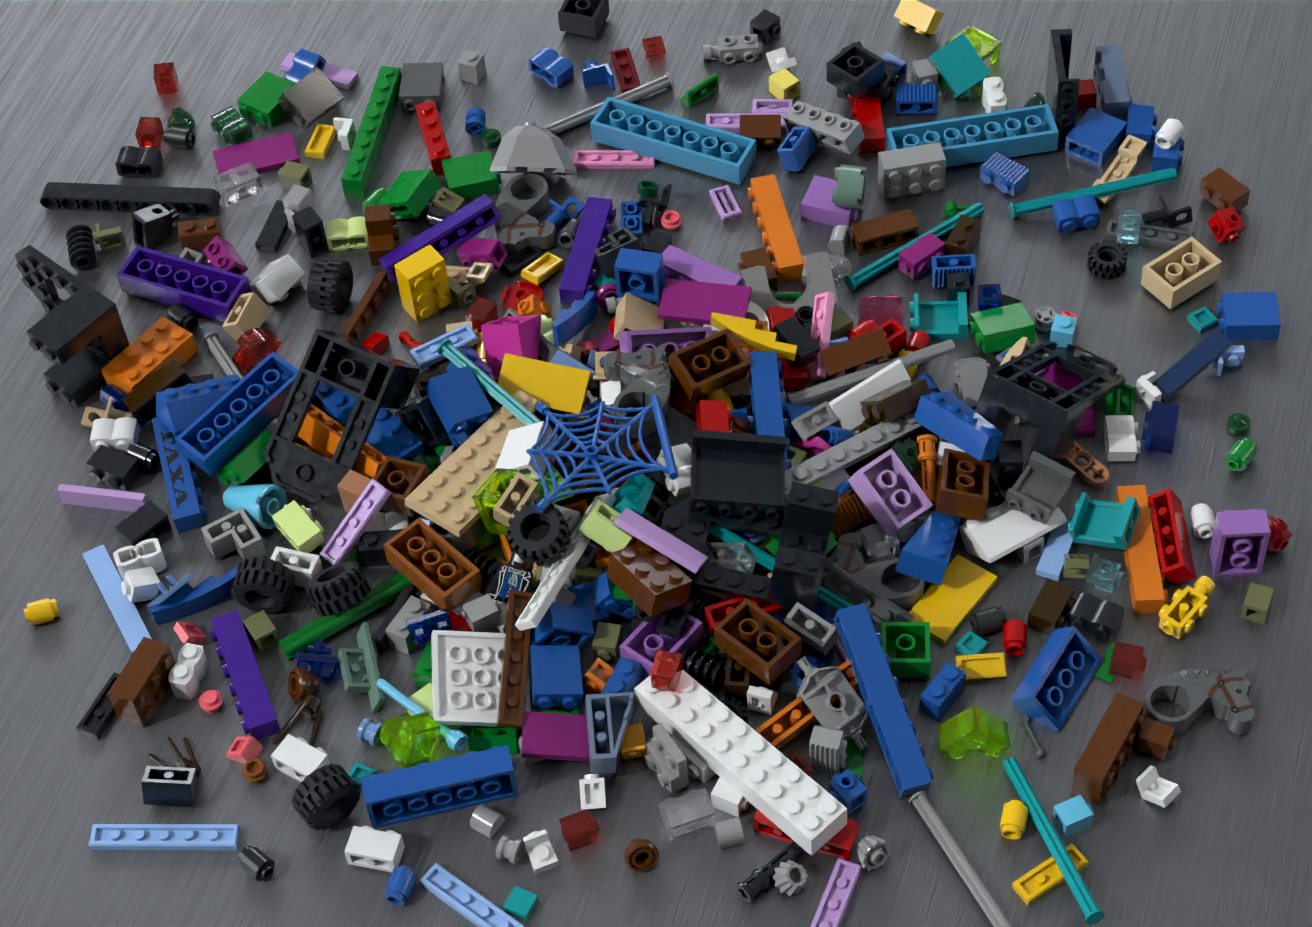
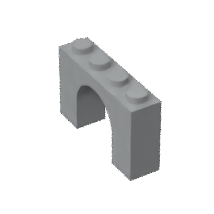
M819 251L802 255L807 275V287L799 299L790 303H781L774 298L769 288L765 266L760 265L740 270L743 286L752 287L750 301L762 308L765 313L768 307L794 308V313H796L801 306L814 308L815 295L830 291L835 293L834 303H838L828 252Z

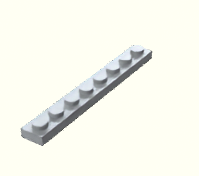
M914 409L890 422H881L786 470L785 499L789 497L792 481L814 485L924 429V426L913 420L916 410Z

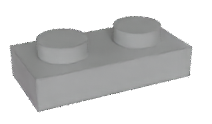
M825 401L795 418L791 423L803 441L821 432L824 428L835 424L839 418L828 402Z

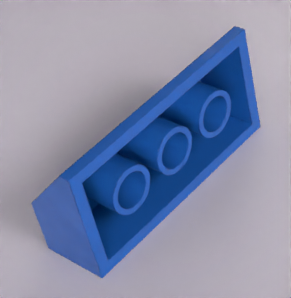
M228 375L225 378L209 379L202 383L187 384L183 387L167 388L164 391L156 392V416L175 436L180 435L236 385L241 378L238 375Z
M1075 626L1054 629L1010 700L1022 714L1028 715L1029 719L1054 731H1060L1103 659Z

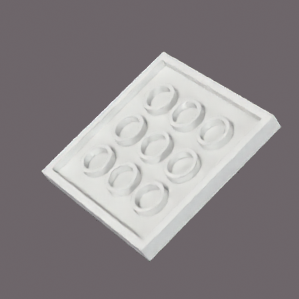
M432 631L433 724L499 727L496 725L505 633ZM528 654L524 711L531 712Z

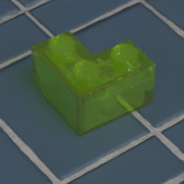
M972 706L938 725L940 751L957 760L974 750L994 758L1011 748L1008 722L976 706Z
M428 711L413 716L409 713H404L385 719L379 738L402 767L409 768L420 763L429 762L441 727Z

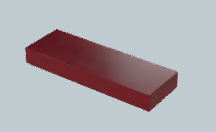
M630 49L610 51V57L621 93L641 86Z

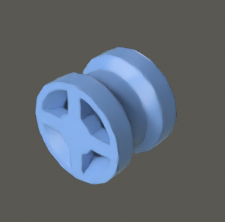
M366 717L358 727L357 739L362 742L369 741L370 745L377 747L385 736L386 725L382 723L376 724L371 718Z

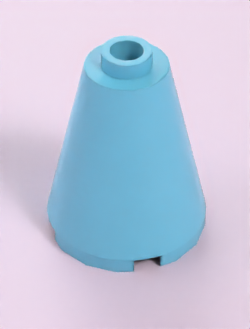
M276 484L230 486L223 494V502L232 511L243 508L250 521L261 528L273 529L276 525L272 516L280 511L285 504L287 505V495L285 490Z

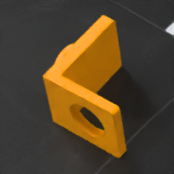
M642 723L632 724L628 727L624 745L621 749L624 760L646 755V740Z

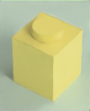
M783 68L769 76V92L777 99H794L800 95V80Z

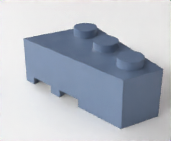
M1120 44L1096 46L1093 80L1101 110L1113 117L1128 116L1129 104H1132V96L1128 93L1129 87L1126 81Z
M635 692L586 695L585 712L591 774L616 773L621 749L624 745L634 709Z

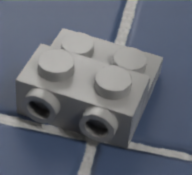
M659 723L652 727L653 738H651L650 743L645 745L647 752L644 759L648 767L658 773L657 778L662 787H666L673 794L689 785L687 759L664 726Z

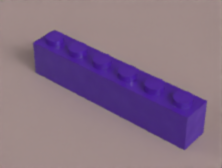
M484 194L378 259L383 270L387 272L388 278L394 284H397L394 267L396 263L428 245H431L442 256L498 222L502 217L494 202Z
M587 197L559 286L561 303L573 304L574 300H583L587 291H593L592 283L597 278V267H600L593 250L607 244L606 237L611 233V221H614L616 217V208H613L612 199Z
M238 609L211 618L214 628L209 630L213 642H219L220 646L215 647L219 659H225L226 664L222 665L226 679L230 677L232 679V682L228 683L232 697L238 696L239 701L234 703L239 716L244 714L245 720H242L241 723L245 734L250 733L258 741L279 733L280 727Z

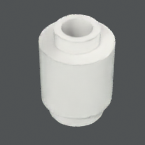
M1167 119L1156 134V144L1162 149L1173 147L1184 132L1182 123L1177 119Z
M1204 503L1194 505L1189 515L1193 533L1198 538H1210L1213 536L1215 526L1213 510Z

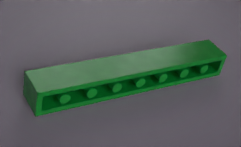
M381 66L341 178L345 197L365 198L399 100L402 76L400 67Z

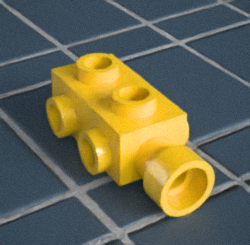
M1200 576L1194 583V588L1188 585L1184 590L1179 588L1172 597V604L1170 606L1165 604L1158 614L1160 617L1159 628L1177 639H1180L1184 633L1188 634L1194 627L1195 620L1198 617L1202 618L1209 607L1207 605L1208 596L1216 589L1215 583L1207 576Z

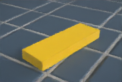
M1072 843L1065 847L1078 872L1088 866L1089 861ZM1052 856L1014 881L1012 889L1029 906L1066 880Z

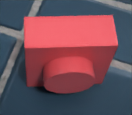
M177 622L173 628L180 641L184 644L202 645L207 638L195 622Z

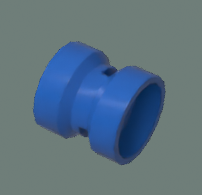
M476 107L467 111L465 131L468 134L479 136L485 131L486 113L483 109Z

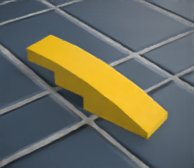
M712 312L711 325L720 331L728 328L735 340L761 352L776 351L777 357L795 361L797 345L776 342L777 333L755 329L756 320Z

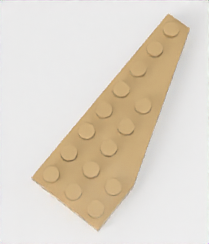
M519 390L513 397L534 414L537 399ZM502 406L405 498V505L460 538L489 509L492 497L499 488L501 480L494 474L509 430L526 425Z

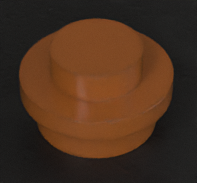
M251 759L245 763L242 773L246 781L257 783L266 777L267 767L264 762L258 759Z

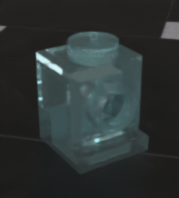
M1119 210L1116 242L1138 244L1141 211Z
M1095 553L1087 570L1085 584L1113 593L1115 586H1120L1124 577V572L1121 571L1122 564L1100 558L1099 554Z

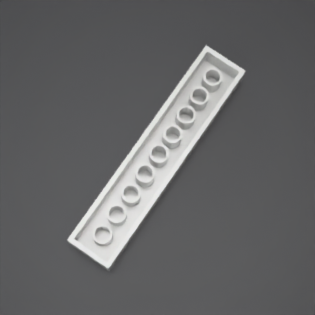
M671 659L634 688L636 704L657 723H661L672 736L811 856L847 825V808Z

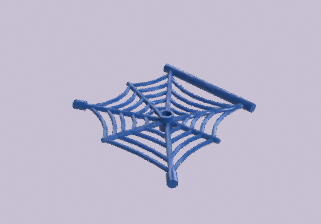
M651 396V404L646 407L617 408L606 405L605 401H601L600 405L578 414L549 412L550 409L543 402H538L536 409L542 415H546L545 427L539 440L530 449L526 450L540 475L545 498L535 506L536 511L543 513L550 506L549 502L577 493L606 491L607 494H611V489L620 482L643 473L665 471L668 472L670 479H677L678 471L659 396ZM604 408L618 412L641 411L635 417H620L603 413ZM652 409L666 466L659 465L650 456L643 443V422L647 413ZM599 410L597 415L581 422H561L556 418H578ZM602 417L629 422L626 425H612L603 423ZM597 419L596 424L585 428L567 429L565 427L581 426ZM549 420H552L556 424L553 434L542 447L536 449L546 435ZM639 420V443L643 452L653 464L645 463L636 455L631 446V426ZM603 426L620 430H618L616 433H610L600 431V427ZM560 428L563 431L560 437L548 450H544L552 442ZM595 428L594 433L588 434L586 436L575 437L572 434L577 432H585ZM627 431L628 449L637 461L628 460L621 452L619 440L620 435ZM565 435L570 438L558 451H553ZM599 435L611 436L606 441L598 439ZM592 437H593V439H590V440H588V441H580V440H586V439H589V438H592ZM614 440H616L615 446L621 458H616L610 450L609 445ZM572 441L577 445L571 452L564 451ZM581 448L584 453L578 452V450ZM605 448L609 456L599 455ZM533 454L541 455L548 467L554 488L550 495H548L542 470ZM545 455L555 456L564 472L565 480L558 487L551 464ZM559 456L568 457L572 462L574 471L570 475H568L567 469ZM572 457L585 458V460L577 467ZM614 462V464H611L608 467L601 470L600 467ZM623 464L628 465L612 472L606 477L604 476L605 472ZM636 467L648 468L627 474L610 485L607 482L610 478L625 470ZM584 469H596L597 473L578 474ZM581 477H599V478H600V479H591V480L577 481V482H573V483L568 484V483H569L572 479H574V478H581ZM602 483L604 486L577 489L557 495L562 490L582 484Z

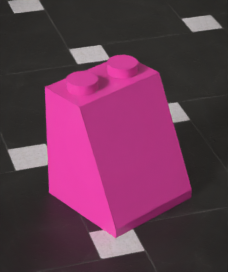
M541 315L505 316L481 325L486 362L498 378L505 353L538 360Z

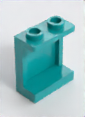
M964 33L927 59L931 66H936L954 92V99L959 96L964 98L972 92L970 88L975 85L977 87L982 86L984 78L991 74Z
M957 292V301H918V293H914V300L909 301V314H914V318H910V331H925L929 334L930 340L967 339L966 292Z
M644 474L630 477L614 493V496L617 498L612 505L614 510L621 514L628 508L641 516L644 513L655 483Z
M1082 492L1080 499L1076 501L1074 516L1069 520L1068 532L1074 543L1127 550L1141 509L1136 498L1127 497L1125 503L1121 504L1092 500L1087 492Z

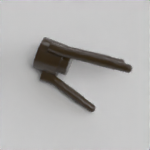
M305 695L295 713L273 739L272 744H276L289 727L293 726L298 718L301 717L305 720L315 718L310 738V744L313 745L319 721L323 715V711L320 710L322 702L313 695Z
M166 736L165 740L179 760L175 767L196 768V778H198L201 767L196 761L188 738L184 737L183 742L190 760L184 758L171 738ZM148 753V758L158 766L169 767L153 754Z

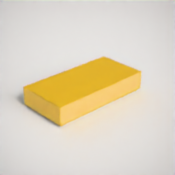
M317 124L305 149L306 157L326 158L336 135L334 126Z
M547 252L521 271V277L539 285L564 266V260Z
M1004 652L955 657L956 667L965 671V681L1007 677Z

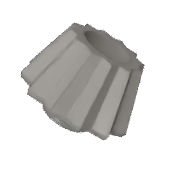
M873 835L861 839L856 848L862 867L867 868L868 871L872 869L877 870L880 866H884L892 851L890 843Z
M788 860L786 863L780 862L779 867L775 868L773 879L776 881L775 887L779 888L781 893H787L791 896L793 893L799 894L800 890L805 887L808 875L806 874V869L801 864Z

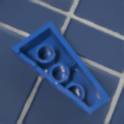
M951 391L932 392L920 397L913 419L915 422L979 461L996 458L1003 433L993 424L989 423Z
M934 510L901 550L895 571L941 585L961 517L944 515Z

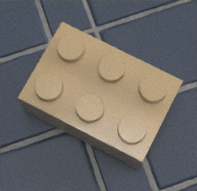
M1190 237L1143 266L1141 285L1169 309H1172L1217 281L1220 277L1222 261L1196 239Z

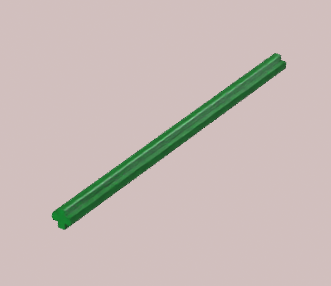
M493 519L483 525L482 534L478 542L470 550L472 551L475 548L482 550L498 541L497 525L501 523ZM398 573L371 588L369 594L352 608L338 614L322 616L279 640V648L286 659L289 660L398 598L406 584L413 585L415 588L416 586L401 573Z

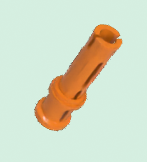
M926 434L917 437V443L919 444L917 460L921 464L922 491L930 502L936 505L935 463H937L938 455L936 454L935 443L937 442V436Z

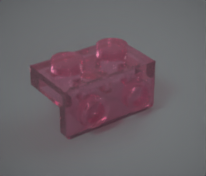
M867 294L859 297V323L864 320H873L880 326L890 318H893L902 325V297L894 294H888L885 297Z

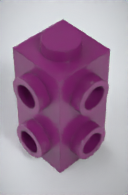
M931 232L919 238L908 248H904L899 253V269L912 279L926 273L931 268V256H945V243Z
M217 235L203 249L208 257V263L215 268L238 275H243L248 270V267L232 244Z
M468 239L462 243L456 253L464 267H471L474 262L492 263L494 266L492 269H499L508 254L499 239Z

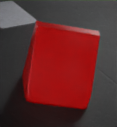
M375 332L363 341L361 347L379 354L390 346L389 337L386 334Z

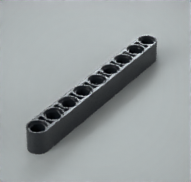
M48 182L44 187L40 203L43 207L52 210L133 213L149 206L160 204L168 211L176 209L179 215L213 216L217 213L221 194L217 190L210 188Z

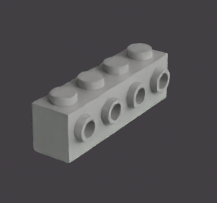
M797 100L783 117L790 132L793 127L809 126L811 131H813L812 134H814L813 137L816 142L851 154L865 138L862 126L858 121L849 120L840 114L830 113L823 108L819 109L810 103H803Z

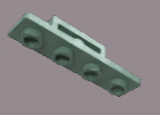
M363 622L356 635L359 649L340 648L338 657L345 692L368 693L372 713H377L379 707L385 701L386 693L376 684L381 679V670L377 666V651L373 647V633L370 631L368 622Z

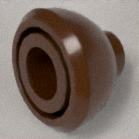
M302 668L292 669L288 678V690L294 701H301L305 695H311L313 691L318 690L319 681L316 676H312L310 672Z
M635 838L631 840L624 853V861L627 868L634 872H644L651 869L659 859L657 847L647 839Z

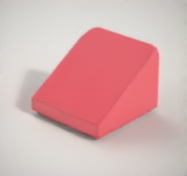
M239 736L234 740L226 757L245 764L251 759H257L263 746L253 736Z

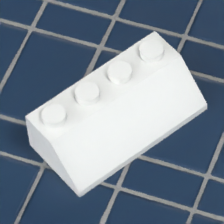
M896 360L829 402L830 407L839 418L832 426L849 429L854 436L857 435L865 420L862 415L860 402L903 380H911L902 361Z
M1002 503L997 507L987 509L982 521L968 519L965 524L958 528L966 551L992 563L1066 523L1067 519L1060 508L1057 507L1045 525Z

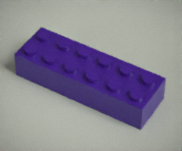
M142 246L135 248L117 273L122 292L169 306L181 303L193 313L223 322L228 317L238 296L252 292L248 277Z

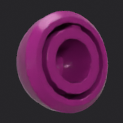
M606 283L597 292V304L605 311H607L605 298L620 297L617 296L616 283Z

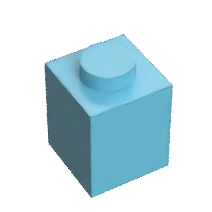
M1055 314L1050 341L1056 342L1058 347L1066 348L1067 344L1073 345L1077 318Z
M1080 794L1053 807L1052 819L1065 839L1091 828L1094 810L1091 804L1085 802Z

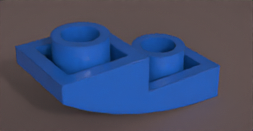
M637 201L621 202V228L626 226L634 235H643L642 207L636 205Z

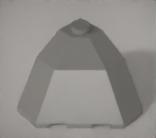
M524 122V126H515L504 135L490 167V172L577 175V170L561 139L546 128L536 126L535 122Z

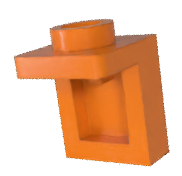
M532 294L518 304V313L521 316L543 314L547 318H551V305Z
M598 657L582 678L585 689L593 694H601L609 677H611V673H613V668Z

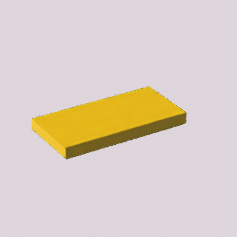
M505 353L498 384L511 396H514L521 390L537 399V403L543 402L549 409L578 414L582 413L592 372Z
M957 555L946 568L942 584L933 583L909 611L914 616L912 622H930V637L945 645L997 582V576Z

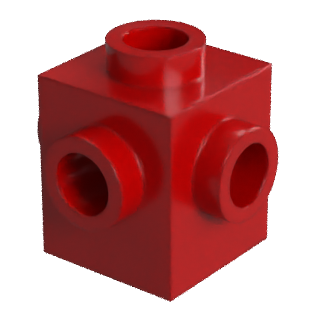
M1234 207L1217 210L1207 222L1219 243L1227 241L1231 243L1238 240L1241 236L1240 234L1246 228Z
M1267 515L1271 533L1266 552H1279L1288 545L1289 539L1293 534L1287 529L1288 525L1283 520Z

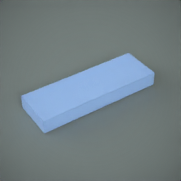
M467 323L410 350V355L418 368L422 370L447 358L437 352V348L442 341L450 339L452 345L459 350L460 348L466 349L479 343L478 337Z
M1069 520L1051 531L1035 575L1055 581L1059 580L1064 566V554H1069L1074 542L1068 532Z

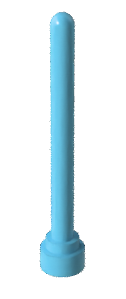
M384 679L377 681L376 684L381 690L445 737L448 747L455 752L463 749L468 741V736L462 731L451 730L444 724H433V716Z

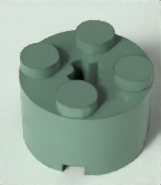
M841 164L840 168H835L834 180L838 183L837 189L832 191V201L836 203V207L862 209L859 201L864 200L866 177L862 175V172H867V167Z

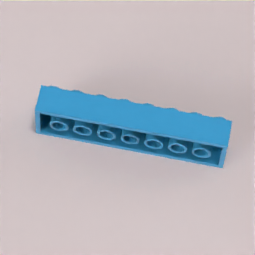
M607 97L590 122L592 141L622 150H630L645 157H654L655 160L739 185L757 158L755 139L612 97Z
M1049 104L888 128L886 129L887 151L940 142L946 158V167L986 161L995 152L1009 158L1057 150L1059 132Z

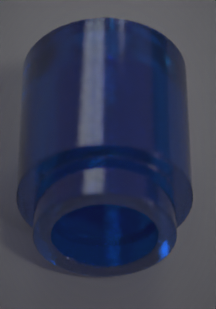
M109 384L102 388L100 392L101 403L107 406L109 398L113 397L112 406H114V409L126 412L129 410L122 400L128 393L114 384Z

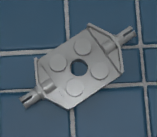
M805 656L798 660L797 663L804 671L806 677H804L796 697H801L822 727L844 731V738L852 739L860 751L867 747L869 744H867L860 733L867 719L868 710L838 667L832 666L817 669V667L813 668ZM832 695L840 699L841 705L839 708H834L831 705L830 698Z

